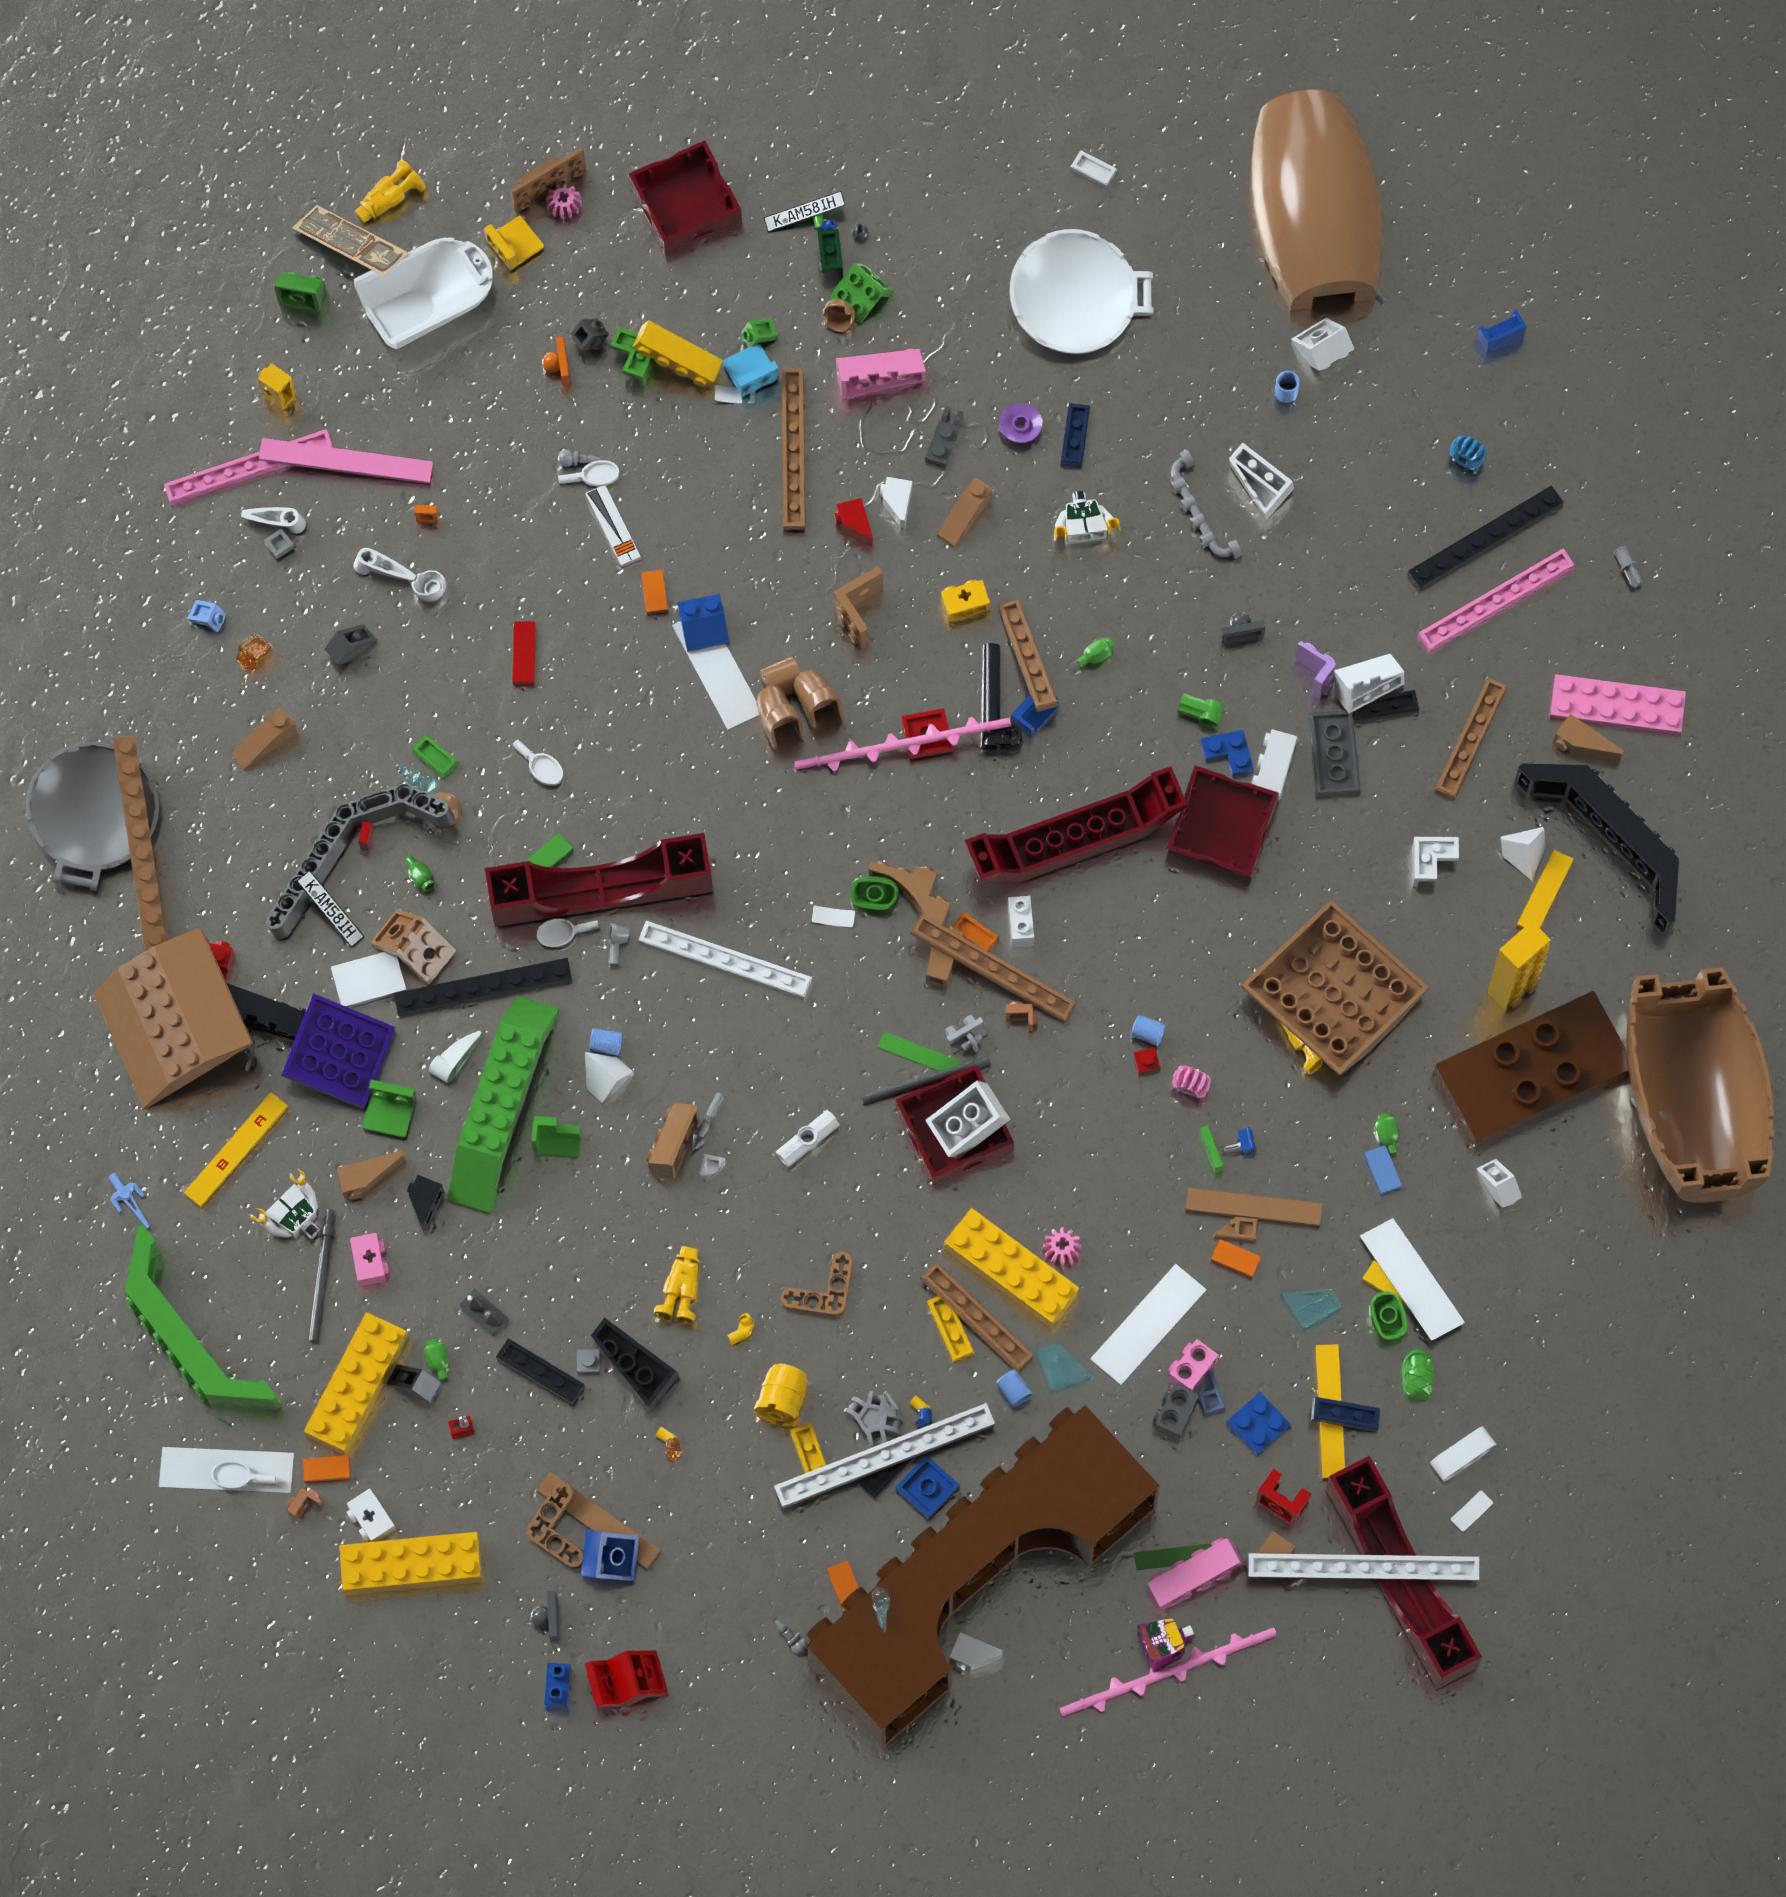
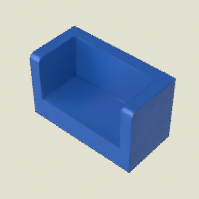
M1516 309L1512 311L1511 318L1488 329H1485L1483 325L1479 326L1476 337L1485 353L1488 354L1523 338L1527 326Z
M1029 694L1011 714V723L1019 726L1022 732L1032 738L1059 708V699L1056 697L1057 707L1037 712L1032 697Z

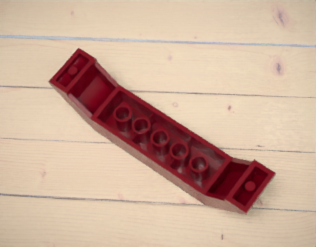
M1172 766L1151 773L1149 777L1128 791L1008 834L983 833L966 839L965 844L980 881L1023 882L1145 838L1185 809L1188 804Z

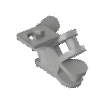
M870 1390L867 1403L857 1397H853L851 1406L843 1411L849 1418L858 1422L867 1436L869 1449L887 1442L885 1432L894 1436H900L901 1434L899 1427L900 1423H903L904 1417L899 1415V1408L887 1391L883 1392V1395H878ZM887 1419L891 1420V1426L886 1425ZM880 1431L881 1437L872 1439L871 1433Z

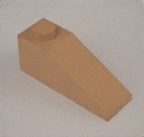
M975 477L961 494L938 531L937 536L955 547L992 500L993 489Z
M280 708L263 720L231 753L245 771L297 733L295 723L284 709Z
M1572 714L1568 716L1555 733L1553 740L1559 749L1567 750L1571 754L1620 762L1624 754V750Z
M399 1151L337 1167L344 1198L354 1200L362 1197V1194L368 1193L405 1162L403 1152Z

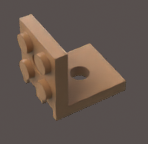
M878 566L833 592L835 595L834 603L836 604L834 609L838 613V621L842 627L846 626L848 628L851 641L854 644L858 643L861 649L869 645L868 627L854 606L883 590V573Z
M396 909L370 942L375 949L398 956L424 983L429 985L456 952L423 917ZM426 948H430V956L425 959L423 953Z

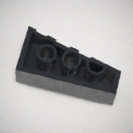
M226 983L246 1028L294 1042L306 1009H297L284 1002L275 1001Z
M604 1317L591 1334L592 1338L652 1411L679 1374Z

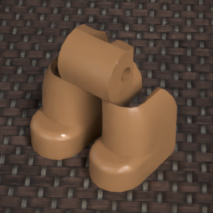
M793 657L760 670V675L766 688L758 694L757 708L761 725L773 749L777 748L774 735L775 728L793 721L799 734H803L801 719L787 699V696L790 694H795L799 699L802 709L813 729L816 728L814 711L832 704L839 719H844L841 702L834 689L830 688L820 673L814 670L801 672Z

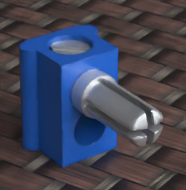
M1251 1127L1238 1130L1239 1143L1223 1147L1224 1154L1242 1151L1244 1155L1256 1153L1257 1150Z

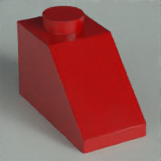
M862 498L837 504V512L834 513L836 525H841L842 532L868 546L873 545V535Z

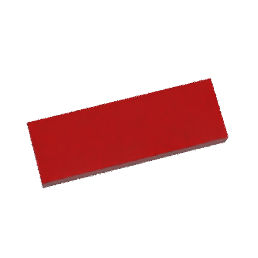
M514 621L513 685H535V621Z

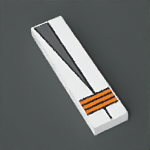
M603 485L586 492V498L621 568L641 560V556L606 486Z

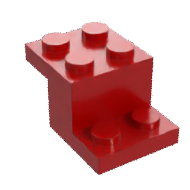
M656 1650L624 1651L608 1660L585 1663L596 1708L628 1707L647 1697H663L668 1694Z

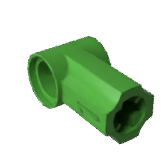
M1183 694L1178 707V713L1198 719L1200 723L1211 728L1218 726L1224 710V705L1219 701L1213 699L1205 701L1187 694Z

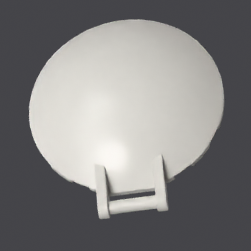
M1077 229L1059 230L1048 233L1034 241L1022 252L1011 275L1009 290L1011 306L1021 327L1041 345L1051 350L1068 354L1093 352L1117 339L1128 326L1132 316L1154 315V308L1151 306V280H1153V272L1133 271L1124 258V254L1113 243L1107 242L1099 237L1098 234ZM1137 281H1142L1143 306L1137 305Z

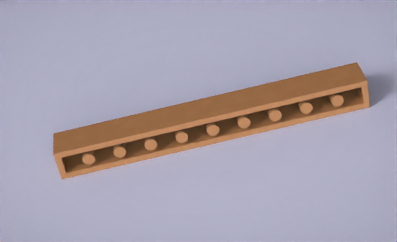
M135 735L113 738V747L143 944L146 951L155 945L165 942L166 935Z

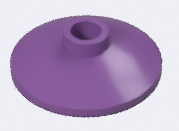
M1016 403L1010 405L1002 412L999 426L1002 434L1008 440L1015 443H1027L1034 440L1041 432L1042 418L1038 410L1026 403ZM1023 424L1025 427L1020 429L1017 428V425Z

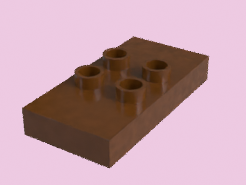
M1594 990L1435 1064L1433 1070L1438 1083L1474 1149L1630 1076L1627 1050Z

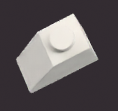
M887 477L886 483L881 484L880 488L883 506L898 526L905 529L912 494V481Z
M1497 1159L1477 1168V1172L1491 1196L1502 1208L1510 1206L1522 1198L1515 1176Z
M960 1632L950 1654L949 1662L953 1663L952 1667L960 1671H965V1669L972 1671L1000 1660L1003 1650Z

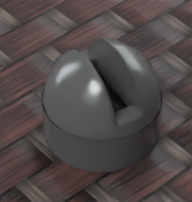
M861 223L854 225L852 228V238L857 242L865 241L869 235L867 226ZM858 229H862V235H858Z

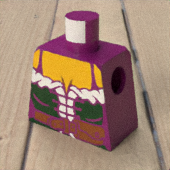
M1172 1618L1137 1625V1635L1152 1672L1185 1654L1184 1642L1195 1638L1190 1625L1178 1629Z

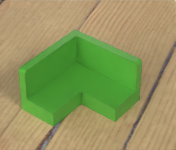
M618 327L610 345L611 349L629 355L623 368V374L639 379L640 386L644 387L655 360L651 357L640 355L637 352L638 350L632 348L638 333Z
M534 1116L531 1140L534 1155L579 1157L580 1126L558 1124L556 1117Z

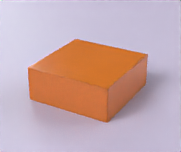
M415 505L416 522H438L437 505Z

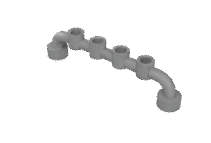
M1188 450L1179 453L1180 458L1174 462L1171 469L1174 479L1171 482V486L1175 494L1181 493L1184 499L1180 500L1184 511H1191L1193 517L1190 518V522L1195 530L1200 528L1203 535L1199 536L1203 547L1209 546L1212 552L1219 557L1233 556L1235 559L1242 556L1243 553L1236 540L1227 543L1228 548L1226 549L1218 546L1212 531H1210L1203 514L1200 512L1194 497L1191 495L1184 478L1180 474L1181 467L1185 466L1188 469L1195 465L1193 458Z

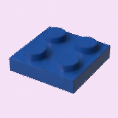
M1261 1392L1257 1393L1226 1422L1257 1456L1291 1426V1423Z
M926 1455L895 1489L929 1520L960 1488V1485Z

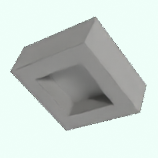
M282 528L264 539L265 545L276 559L295 548Z
M599 1349L577 1350V1374H600Z

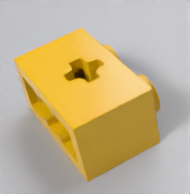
M272 363L268 368H264L260 372L258 381L262 396L283 411L296 396L292 377Z
M970 580L962 586H949L944 591H941V602L948 623L990 611V601L983 580Z

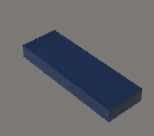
M1069 403L1061 465L1082 467L1090 412L1089 405Z
M1320 1397L1313 1398L1311 1421L1373 1432L1378 1431L1380 1408Z

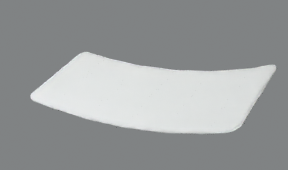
M715 385V401L742 403V397L736 387ZM755 391L751 393L748 403H755Z
M814 906L812 922L832 926L853 927L855 911Z
M1479 1491L1451 1518V1521L1463 1532L1493 1502L1483 1491Z

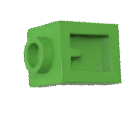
M771 318L750 320L742 330V338L748 348L759 342L776 340L779 336Z

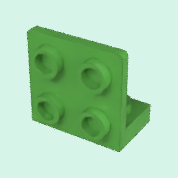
M854 263L831 293L830 298L832 300L841 299L847 301L854 309V319L862 323L881 297H890L894 290L866 265Z
M371 1079L369 1085L371 1096L362 1126L363 1129L405 1138L417 1098L415 1089Z

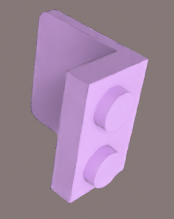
M1300 641L1297 646L1296 660L1318 674L1314 679L1313 696L1320 700L1324 694L1327 696L1333 688L1334 684L1332 683L1335 679L1334 670H1336V663L1329 655L1319 653L1312 644H1305Z

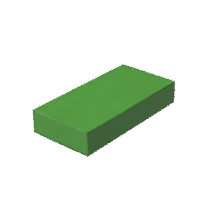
M427 734L411 749L413 754L443 779L459 764L453 756Z
M558 833L526 861L541 866L555 867L574 850Z
M1208 1125L1201 1127L1199 1135L1214 1175L1223 1171V1162L1210 1127Z

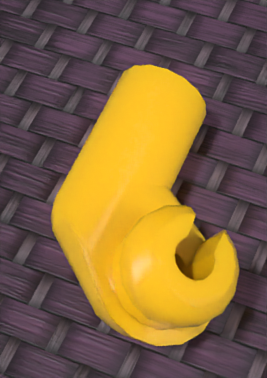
M742 1314L739 1318L738 1330L727 1335L732 1345L750 1337L754 1326V1320L750 1314Z

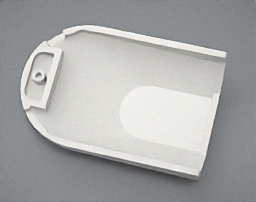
M440 238L408 252L384 276L371 270L355 278L354 286L365 313L386 345L397 350L477 307L490 291L492 267L486 254L473 243L457 241L454 238Z

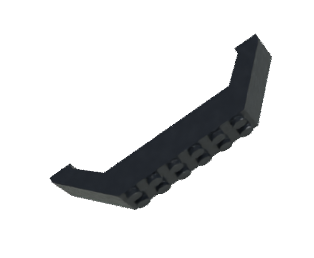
M1522 763L1518 767L1514 782L1529 798L1533 794L1564 797L1655 890V911L1651 923L1665 938L1668 937L1676 916L1679 858L1676 851L1672 847H1667L1662 842V837L1647 826V822L1643 817L1637 816L1632 811V807L1626 800L1622 801L1617 796L1616 790L1611 785L1605 784L1597 770L1591 769L1588 765Z

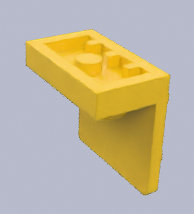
M521 216L516 217L500 229L495 230L491 224L484 228L486 241L509 270H512L544 248V244Z

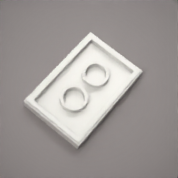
M387 952L331 967L340 1003L348 1008L390 997L396 992L406 991L398 958L396 955Z

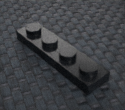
M509 1338L496 1356L497 1360L572 1405L585 1387L584 1383Z

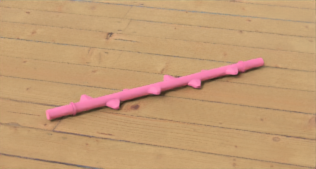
M970 717L965 727L941 732L931 724L928 726L926 735L898 740L891 733L888 734L885 743L858 748L853 741H848L846 750L843 752L823 756L816 755L813 758L795 761L796 770L813 766L820 767V765L827 764L833 771H837L840 761L867 756L872 762H876L879 753L906 747L913 755H916L921 744L947 739L953 746H956L960 736L985 731L990 732V730L1011 726L1010 718L986 721L979 724L973 717Z
M1273 1627L1255 1635L1250 1634L1249 1637L1244 1639L1234 1633L1231 1635L1230 1644L1207 1653H1203L1198 1648L1193 1647L1190 1659L1164 1669L1160 1668L1154 1672L1150 1668L1149 1675L1125 1684L1115 1677L1111 1678L1109 1690L1085 1699L1081 1698L1077 1702L1059 1708L1060 1714L1063 1717L1082 1709L1086 1710L1090 1706L1103 1712L1105 1711L1106 1700L1132 1690L1143 1696L1146 1685L1172 1675L1183 1682L1186 1679L1188 1669L1212 1660L1222 1666L1225 1664L1226 1655L1252 1645L1256 1646L1257 1643L1276 1637V1630Z

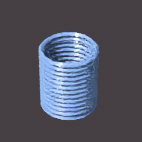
M1284 371L1277 376L1275 396L1278 400L1289 403L1297 398L1300 385L1298 375L1292 371ZM1288 383L1294 386V389L1284 390L1280 385Z
M1139 1014L1134 1023L1131 1037L1158 1046L1166 1024Z
M593 1028L590 1038V1052L619 1055L622 1033Z
M1017 1370L1006 1373L996 1383L1012 1407L1019 1406L1032 1395L1031 1390L1028 1389L1029 1387L1019 1376L1020 1374L1016 1372Z

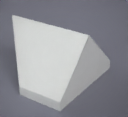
M1543 827L1500 837L1503 857L1532 882L1546 850Z
M585 1052L587 1091L604 1104L634 1072L617 1057Z

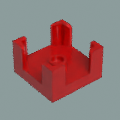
M1273 1468L1259 1488L1256 1502L1294 1526L1308 1507V1500L1312 1494L1302 1488L1292 1502L1289 1501L1285 1496L1276 1492L1280 1486L1278 1481L1282 1474Z

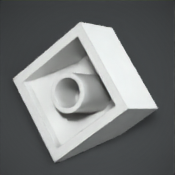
M1324 318L1291 339L1308 364L1319 371L1327 369L1331 363L1345 358L1349 352L1354 350L1346 328L1328 318Z

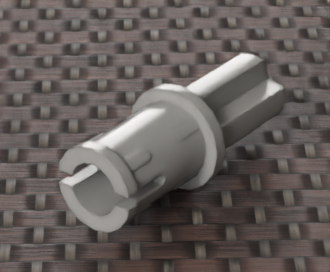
M1621 546L1617 548L1613 553L1621 565V572L1625 573L1631 587L1637 588L1641 586L1643 580L1636 568L1637 563L1632 560L1627 547Z

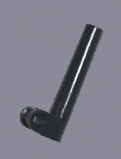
M995 643L983 645L981 723L1001 719L1000 645ZM1015 724L1005 728L990 730V732H981V749L985 751L1017 750L1023 743L1021 729Z

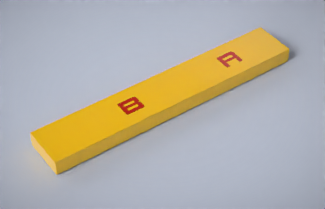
M271 1092L186 1189L184 1195L202 1208L289 1108L288 1105Z

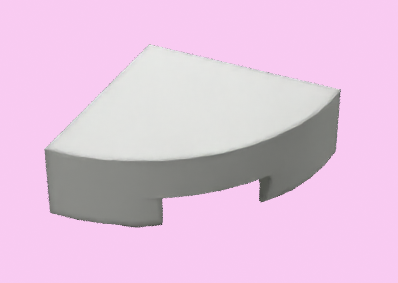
M703 1154L699 1177H710L717 1174L723 1168L726 1158Z

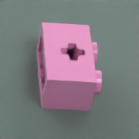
M377 1233L350 1238L359 1286L386 1282L385 1274H389L387 1260H382L381 1253L385 1252L383 1239L379 1240ZM368 1256L373 1257V1262L368 1263Z

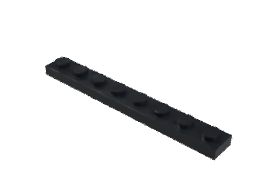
M1551 485L1411 568L1407 574L1420 591L1563 506L1564 502Z
M568 958L393 994L398 1016L570 982L572 981Z

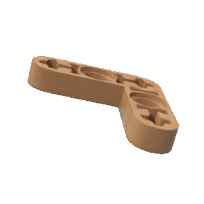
M838 1252L833 1256L827 1293L787 1288L780 1296L782 1307L789 1311L829 1317L841 1316L846 1307L852 1271L851 1256L846 1252ZM841 1258H845L846 1263H848L843 1267V1274L839 1273V1263H836V1261H841ZM842 1279L845 1282V1287L841 1290H836L832 1286L833 1281ZM789 1294H792L794 1299L801 1300L800 1295H803V1306H799L800 1301H792V1304H788L784 1298H788ZM834 1295L839 1296L838 1305L841 1306L836 1311H833L832 1307L829 1306V1304L832 1305L834 1303ZM810 1297H815L819 1300V1305L816 1308L807 1306L806 1302Z
M559 1483L552 1489L529 1523L527 1535L532 1541L566 1565L577 1568L582 1566L584 1551L553 1529L575 1495L571 1485ZM568 1488L567 1494L569 1496L567 1498L562 1497L559 1503L563 1504L562 1507L551 1502L553 1498L558 1500L560 1497L559 1489ZM548 1506H554L557 1510L556 1516L552 1519H548L545 1516V1509ZM540 1517L550 1523L549 1526L546 1524L542 1526L541 1532L543 1534L541 1536H533L535 1533L532 1530L533 1527H539L542 1523L538 1521ZM553 1538H560L562 1541V1547L557 1551L552 1550L550 1547V1542ZM568 1544L570 1545V1547L567 1549L568 1551L572 1553H576L577 1551L579 1552L578 1558H580V1560L578 1562L573 1561L571 1563L570 1561L572 1558L566 1553H564L563 1557L561 1556V1554L566 1550Z

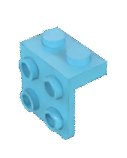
M760 344L751 346L723 361V366L741 397L779 379V368L776 362H770Z

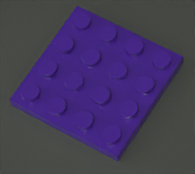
M313 993L280 1076L364 1109L370 1095L371 1079L376 1080L395 1027Z

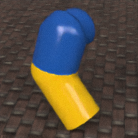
M916 1395L909 1404L919 1412V1419L916 1421L917 1426L924 1428L932 1422V1409Z

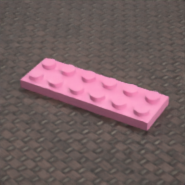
M1555 674L1550 718L1566 720L1572 714L1585 723L1681 735L1686 692Z

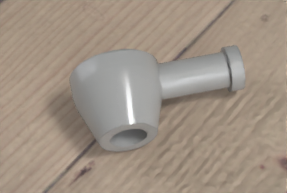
M610 923L609 965H620L619 944L626 943L629 939V928L616 923Z

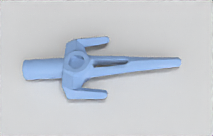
M116 1173L111 1174L108 1179L117 1192L112 1195L110 1200L117 1211H122L118 1201H124L143 1225L149 1228V1223L132 1196V1192L135 1190L143 1197L144 1193L136 1183H129L124 1186ZM129 1199H131L137 1210H135L128 1202Z

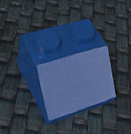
M720 594L677 602L687 652L730 643Z
M586 1530L581 1576L634 1581L639 1535Z

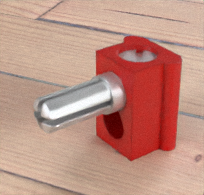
M460 1416L459 1419L448 1421L452 1439L474 1433L470 1416ZM455 1426H460L457 1430L453 1429Z

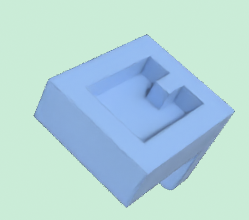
M196 600L187 619L191 623L205 625L214 632H219L226 613L215 603Z

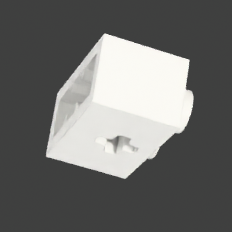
M1030 896L1008 897L1012 948L1034 946Z
M368 1489L347 1503L349 1511L346 1513L353 1523L358 1522L362 1529L359 1530V1533L365 1542L369 1540L370 1542L381 1541L396 1531L394 1524L371 1489ZM368 1514L373 1517L374 1520L372 1522L366 1519Z

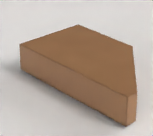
M1236 1216L1223 1228L1216 1231L1214 1238L1256 1242L1258 1219Z

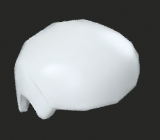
M428 570L422 574L419 573L416 581L412 582L411 585L417 597L426 602L437 601L444 594L447 584L442 574L437 571Z

